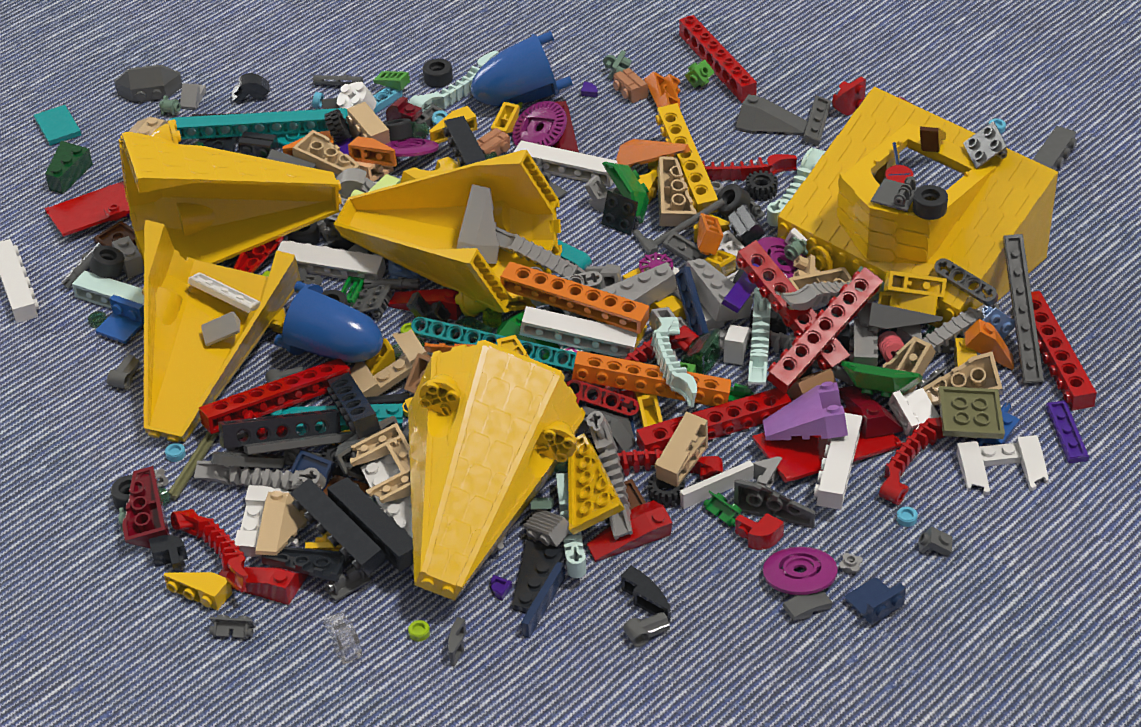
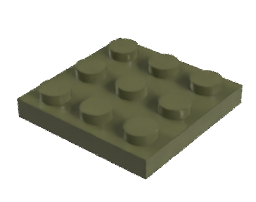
M939 386L938 398L943 436L1004 439L1005 431L998 389Z

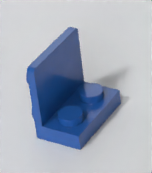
M113 294L109 298L113 313L96 329V334L126 344L144 325V305Z

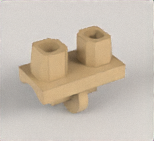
M799 255L794 260V267L799 269L794 272L793 277L820 272L815 267L814 255H810L807 258Z

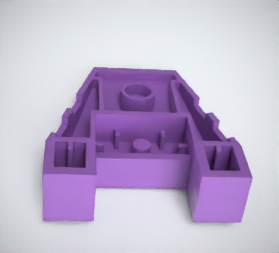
M827 381L815 386L764 419L763 426L766 440H791V436H802L803 439H810V436L821 435V439L848 436L843 405L841 406L837 382Z

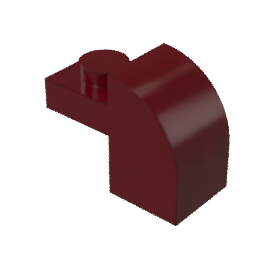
M400 97L387 108L386 120L406 118L414 122L423 114L422 108L408 103L407 97Z

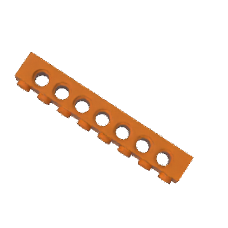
M511 261L500 276V281L508 292L641 334L649 320V305Z
M577 350L572 380L686 401L681 394L672 391L670 386L666 384V379L663 378L660 366ZM687 371V374L694 377L697 384L695 403L717 406L728 402L731 379Z

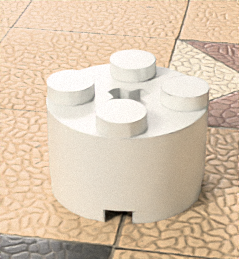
M363 82L345 84L341 87V92L337 99V105L340 108L347 109L366 102L374 111L376 99Z

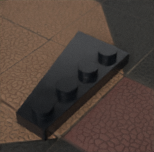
M526 540L512 602L513 610L527 613L556 563L563 561L565 557L563 549Z
M284 547L277 555L261 556L262 564L338 582L348 561L339 551Z

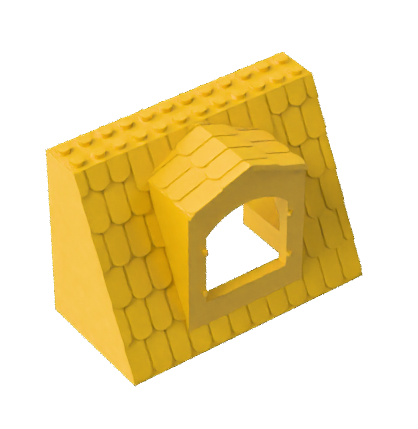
M873 87L778 215L777 237L785 240L789 232L795 228L807 239V251L814 246H823L826 251H829L831 260H833V269L845 267L852 278L860 266L866 267L882 279L884 283L886 272L888 271L940 278L935 271L934 265L939 259L945 258L994 287L999 301L1010 291L1003 245L1004 235L1023 234L1028 274L1047 258L1058 171L1006 148V158L1001 159L994 156L976 169L963 142L976 133L877 87ZM920 126L940 128L946 132L945 140H941L939 152L921 150ZM893 142H896L898 158L900 152L907 147L964 174L962 178L946 190L948 204L947 212L943 217L935 220L922 219L913 212V202L907 212L871 202L884 178L886 179V170L896 165ZM942 266L940 267L941 270H942V269H945V270H947L948 273L950 274V271L947 269V266H946V267H942ZM956 274L954 280L960 281L964 275ZM946 282L945 297H938L936 316H941L943 319L942 321L929 324L940 328L944 322H949L952 317L959 316V313H964L969 307L977 309L983 303ZM972 283L968 289L976 290L979 284ZM984 293L986 298L993 297L992 293L990 295Z

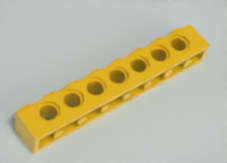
M678 104L658 107V115H655L657 125L661 126L660 132L662 137L666 138L665 142L688 144L691 150L688 153H679L673 157L678 159L683 179L688 187L689 196H691L693 201V207L698 213L718 201V198Z

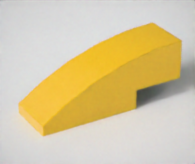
M633 391L634 398L639 403L638 414L642 427L663 422L657 396Z

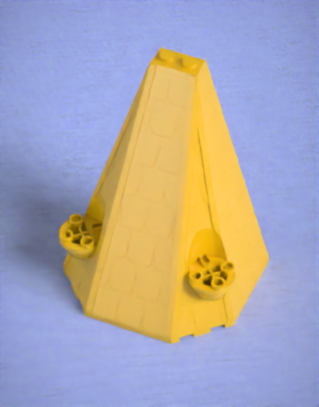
M175 119L169 120L166 124L157 128L151 136L125 132L118 139L125 196L129 205L136 246L142 256L143 264L144 224L146 220L165 224L174 249L180 252L179 256L185 260L187 257H190L194 260L216 265L240 255L242 252L250 251L255 247L339 212V205L342 204L339 194L341 184L339 180H336L333 172L205 146L179 144L181 135L179 130L176 131L177 124Z
M520 150L348 197L333 224L343 238L435 283L459 291V294L455 297V302L466 317H475L487 308L496 312L524 310L526 306L536 307L529 298L508 292L502 285L500 276L510 261L530 268L538 267L543 272L552 274L550 269H544L540 264H534L531 259L527 261L524 256L522 258L518 257L515 251L511 254L499 248L497 263L488 264L477 248L457 249L458 238L473 184L491 188L494 207L493 216L497 227L509 233L517 234L521 238L524 237L527 241H532L535 245L542 246L545 250H550L555 255L560 256L562 253V245H558L557 233H561V221L556 216V207H560V201L527 150Z
M146 220L144 224V287L142 290L144 295V429L148 436L153 438L162 436L171 442H186L201 421L199 407L216 401L259 342L266 329L270 328L276 333H283L286 317L284 305L294 293V286L297 281H300V274L295 255L277 250L269 276L198 261L187 257L185 260L179 256L180 252L174 249L165 224ZM200 272L260 301V306L255 311L247 313L188 284V279ZM230 312H235L241 320L240 333L206 346L201 325Z
M486 340L478 341L477 345L467 347L465 344L452 347L451 351L444 353L440 350L433 352L408 407L415 586L455 601L554 473L559 463L567 461V458L575 453L577 448L575 433L584 420L585 411L583 408H579L576 402L577 397L572 388L566 385L564 381L565 376L561 370Z

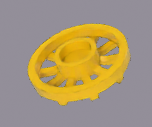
M814 246L809 249L807 257L810 255L815 256V267L817 270L826 271L827 269H833V260H831L829 251H826L823 246Z

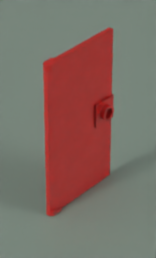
M124 181L44 208L47 216L52 220L63 237L109 220H120L130 213L125 196Z
M848 407L844 408L845 413L851 414ZM765 432L752 436V440L767 459L778 456L782 457L781 462L777 466V472L785 483L823 471L821 470L822 459L827 458L824 456L826 445L830 444H828V439H821V435L810 436V439H803L802 436H791V440H766ZM860 432L853 462L900 448L902 442L893 433L865 438L863 433Z

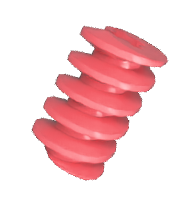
M886 331L878 337L877 346L884 360L889 362L897 355L896 353L904 346V343L896 332Z

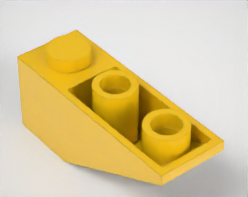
M880 291L878 304L936 315L938 297Z
M213 572L164 574L166 587L169 591L181 594L189 600L202 603L208 608L211 607L219 610L232 595L231 584L227 579Z

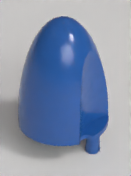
M551 31L539 36L532 34L530 38L516 43L487 61L478 70L471 83L473 97L479 102L491 106H502L503 102L512 104L522 102L523 104L553 94L556 96L560 92L559 90L573 86L570 76L555 81L551 66L542 45L554 41Z
M301 281L296 282L294 292L297 295L287 311L283 333L275 337L274 345L285 348L288 353L293 355H300L306 351L333 360L341 359L343 362L359 363L369 360L380 352L383 345L382 333L371 317L323 295V288L320 285L305 284Z

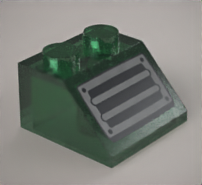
M716 328L699 336L696 342L691 344L687 354L682 356L681 362L695 364L696 373L708 375L720 358V329Z

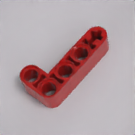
M570 380L566 383L567 386L571 383L578 385L579 391L575 394L577 404H579L580 400L628 416L635 415L639 410V403L634 398L579 380ZM588 390H596L598 395L595 400L588 399ZM613 395L616 398L614 406L606 404L607 396ZM620 398H623L622 403L629 404L631 401L632 406L635 407L634 410L627 412V408L620 406V410L617 409L620 404Z

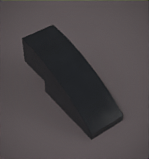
M630 565L621 575V590L633 596L634 605L652 615L661 612L665 613L668 622H670V605L660 588L643 572Z

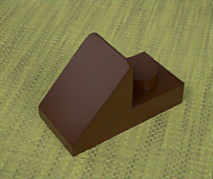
M920 126L921 150L939 152L941 140H945L946 132L940 128Z

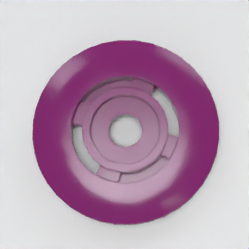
M552 101L539 102L527 108L519 116L513 128V141L515 145L518 146L520 141H526L549 147L553 146L563 135L566 128L567 116L564 109L558 103ZM539 124H544L541 131H536V127Z
M420 138L390 141V143L385 144L395 149L396 157L420 156L433 153L439 149L437 142Z
M765 237L758 240V243L769 254L780 270L786 274L787 278L793 277L796 267H794V261L789 260L785 256L784 248L788 245L785 240L778 237ZM778 259L784 260L787 265H781Z
M790 547L772 554L765 561L763 575L766 582L780 592L793 595H807L820 592L828 588L837 577V564L829 554L822 550L811 547ZM801 567L805 568L806 571L799 573L794 571V569Z

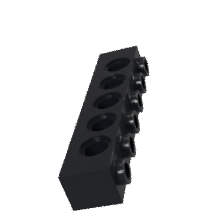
M349 372L327 380L329 387H327L330 399L332 398L334 405H336L337 410L345 420L347 427L349 426L352 434L355 433L358 439L381 431L375 411Z
M336 409L218 422L220 446L226 449V451L238 450V447H243L246 444L341 432L340 412ZM322 421V428L316 431L315 425ZM303 424V430L300 433H296L297 425ZM284 426V432L281 435H277V428ZM260 428H264V435L257 437V431ZM241 430H244V431H245V436H244V438L238 440V439H237V434H238V432L241 431Z

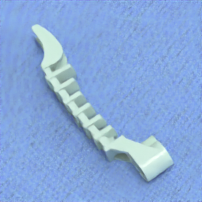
M498 51L490 52L479 58L477 61L478 66L482 67L487 61L499 54ZM472 66L470 71L467 72V77L463 76L462 81L457 80L455 86L450 84L448 90L443 88L441 94L435 92L426 95H414L409 103L421 107L422 112L427 110L432 104L440 109H446L447 106L453 105L455 101H460V98L466 97L470 93L471 83L480 68Z
M812 147L807 151L802 159L800 168L797 169V176H794V183L790 184V189L786 190V194L782 195V199H778L767 206V223L769 225L778 226V215L826 151Z
M758 287L754 289L748 386H751V384L766 386L771 303L760 294Z
M657 317L651 342L655 358L658 359L657 364L660 365V371L663 372V378L666 379V384L670 386V389L681 394L689 408L694 407L697 394L696 381L692 375L687 374L686 367H681L680 362L676 361L669 341L670 335L680 334L677 317Z
M557 473L556 482L560 516L565 517L569 523L568 473ZM570 532L563 540L567 573L572 578H581L586 574V556L583 549L581 532L575 535Z

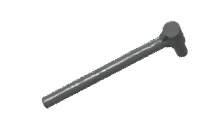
M722 198L655 240L645 238L638 229L633 231V235L649 255L654 254V252H658V246L665 241L672 231L680 233L698 222L701 213L709 215L725 205V202Z

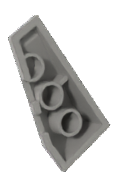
M473 184L458 238L457 249L477 248L488 264H496L500 245L496 235L497 226L493 216L494 207L491 188Z

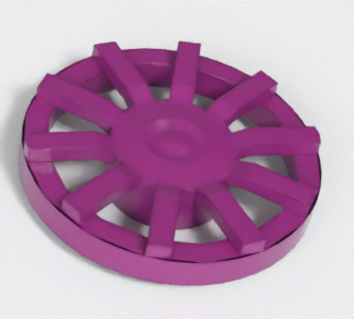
M657 252L650 255L646 254L639 261V271L642 273L644 272L643 269H652L666 262L670 264L669 266L673 271V260L667 254H657Z

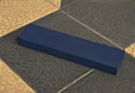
M684 266L675 274L676 284L689 328L701 337L709 333L691 269Z
M556 563L521 621L524 637H531L565 580V564Z

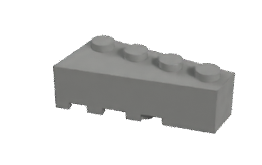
M705 259L687 261L686 267L691 269L699 300L716 322L750 317L754 300L752 297L747 300L738 313L732 311L721 303L735 284Z
M666 262L600 290L650 306L651 303L659 302L676 291L677 284L675 274Z
M854 319V326H850V338L853 339H850L849 350L853 352H849V362L877 366V333L867 331L868 328L861 327L859 319Z

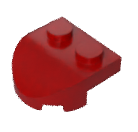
M859 77L851 83L843 81L839 85L841 89L832 98L834 109L844 115H852L865 99L866 79L863 77Z

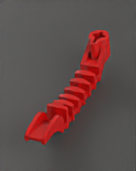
M790 154L771 155L767 158V164H763L762 158L758 157L757 165H754L753 160H749L748 166H744L743 161L739 163V166H734V162H730L729 166H724V162H720V166H715L714 162H711L710 166H705V162L702 161L712 182L715 180H721L722 182L725 180L745 181L750 173L753 174L754 171L759 173V170H762V173H765V171H768V174L773 173V176L779 172L797 170V157Z
M683 325L679 328L680 334L670 335L669 341L671 349L681 348L686 352L692 349L700 337L686 325ZM652 337L648 342H643L639 348L636 347L632 353H628L625 360L645 363L647 358L651 360L655 356L653 346L651 345ZM609 386L603 388L616 393L620 391L619 388ZM613 395L607 396L606 404L614 400L615 397Z
M941 416L927 418L924 423H920L917 430L914 429L912 435L907 437L906 442L901 444V448L896 450L895 456L890 458V463L885 465L884 478H886V481L880 488V497L896 505L901 504L909 491V486L900 482L905 469L908 468L910 462L913 461L915 455L919 454L921 449H926L928 443L934 445L937 439L946 437L943 436Z
M644 449V451L633 450L632 452H625L623 450L621 453H617L620 457L619 462L623 468L624 476L629 475V466H633L635 473L639 472L640 466H645V470L650 471L651 465H655L664 450L648 451V449ZM701 456L690 470V473L699 474L702 480H706L724 472L723 460L718 456Z
M193 509L172 512L170 519L173 529L182 530L197 536V538L203 537L204 543H208L210 548H214L216 554L219 553L223 571H230L227 573V581L238 591L247 592L245 585L248 575L244 571L246 558L244 552L240 551V547L235 545V541L230 539V535H226L225 530L220 529L219 524H215L213 518L209 519L199 516Z

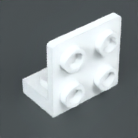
M923 388L906 395H902L900 390L896 391L888 402L895 417L903 427L906 436L911 435L914 429L917 430L919 424L924 423L927 418L940 417Z

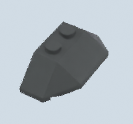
M161 64L128 68L114 80L117 95L133 103L161 100L164 96L169 98L182 88L180 72Z
M596 405L581 407L585 411V417L575 435L580 436L584 430L589 429L586 419L591 412L600 411L610 424L612 436L618 448L617 452L621 453L623 450L629 452L633 448L635 439L628 417Z
M395 416L379 421L381 430L395 423L398 424ZM355 434L338 446L335 458L344 474L361 481L366 480L360 467L373 461L352 467L350 458H356L357 452L352 451L351 446L374 434L358 439Z

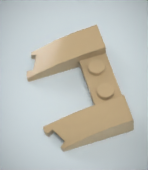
M412 329L405 333L399 334L397 332L392 334L405 355L373 376L364 361L356 363L350 369L351 376L365 397L378 396L409 376L417 353L428 355Z
M397 423L351 446L352 451L357 452L356 458H350L352 467L391 454L400 470V473L367 489L366 492L370 497L375 495L380 498L381 503L411 495L410 447Z

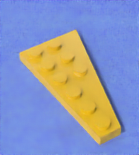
M584 433L576 437L577 448L575 453L568 458L569 531L573 535L625 510L590 439Z

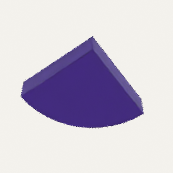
M584 81L581 96L598 97V89L594 84Z
M493 575L491 578L492 592L495 597L503 601L512 587V581Z

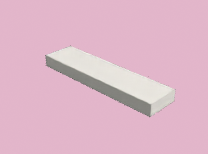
M200 272L188 279V284L247 313L255 311L260 306V301Z
M751 461L745 462L680 490V505L685 509L711 498L712 496L709 491L717 494L734 488L735 479L747 481L754 479L753 463Z

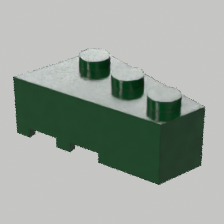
M65 141L60 142L45 173L50 191L64 194L93 165L89 148Z

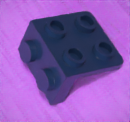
M872 578L846 594L845 601L873 625L905 604L906 588L899 583L890 589L880 579Z

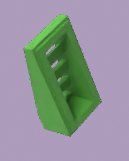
M382 71L373 79V83L402 91L410 83V77L408 72Z

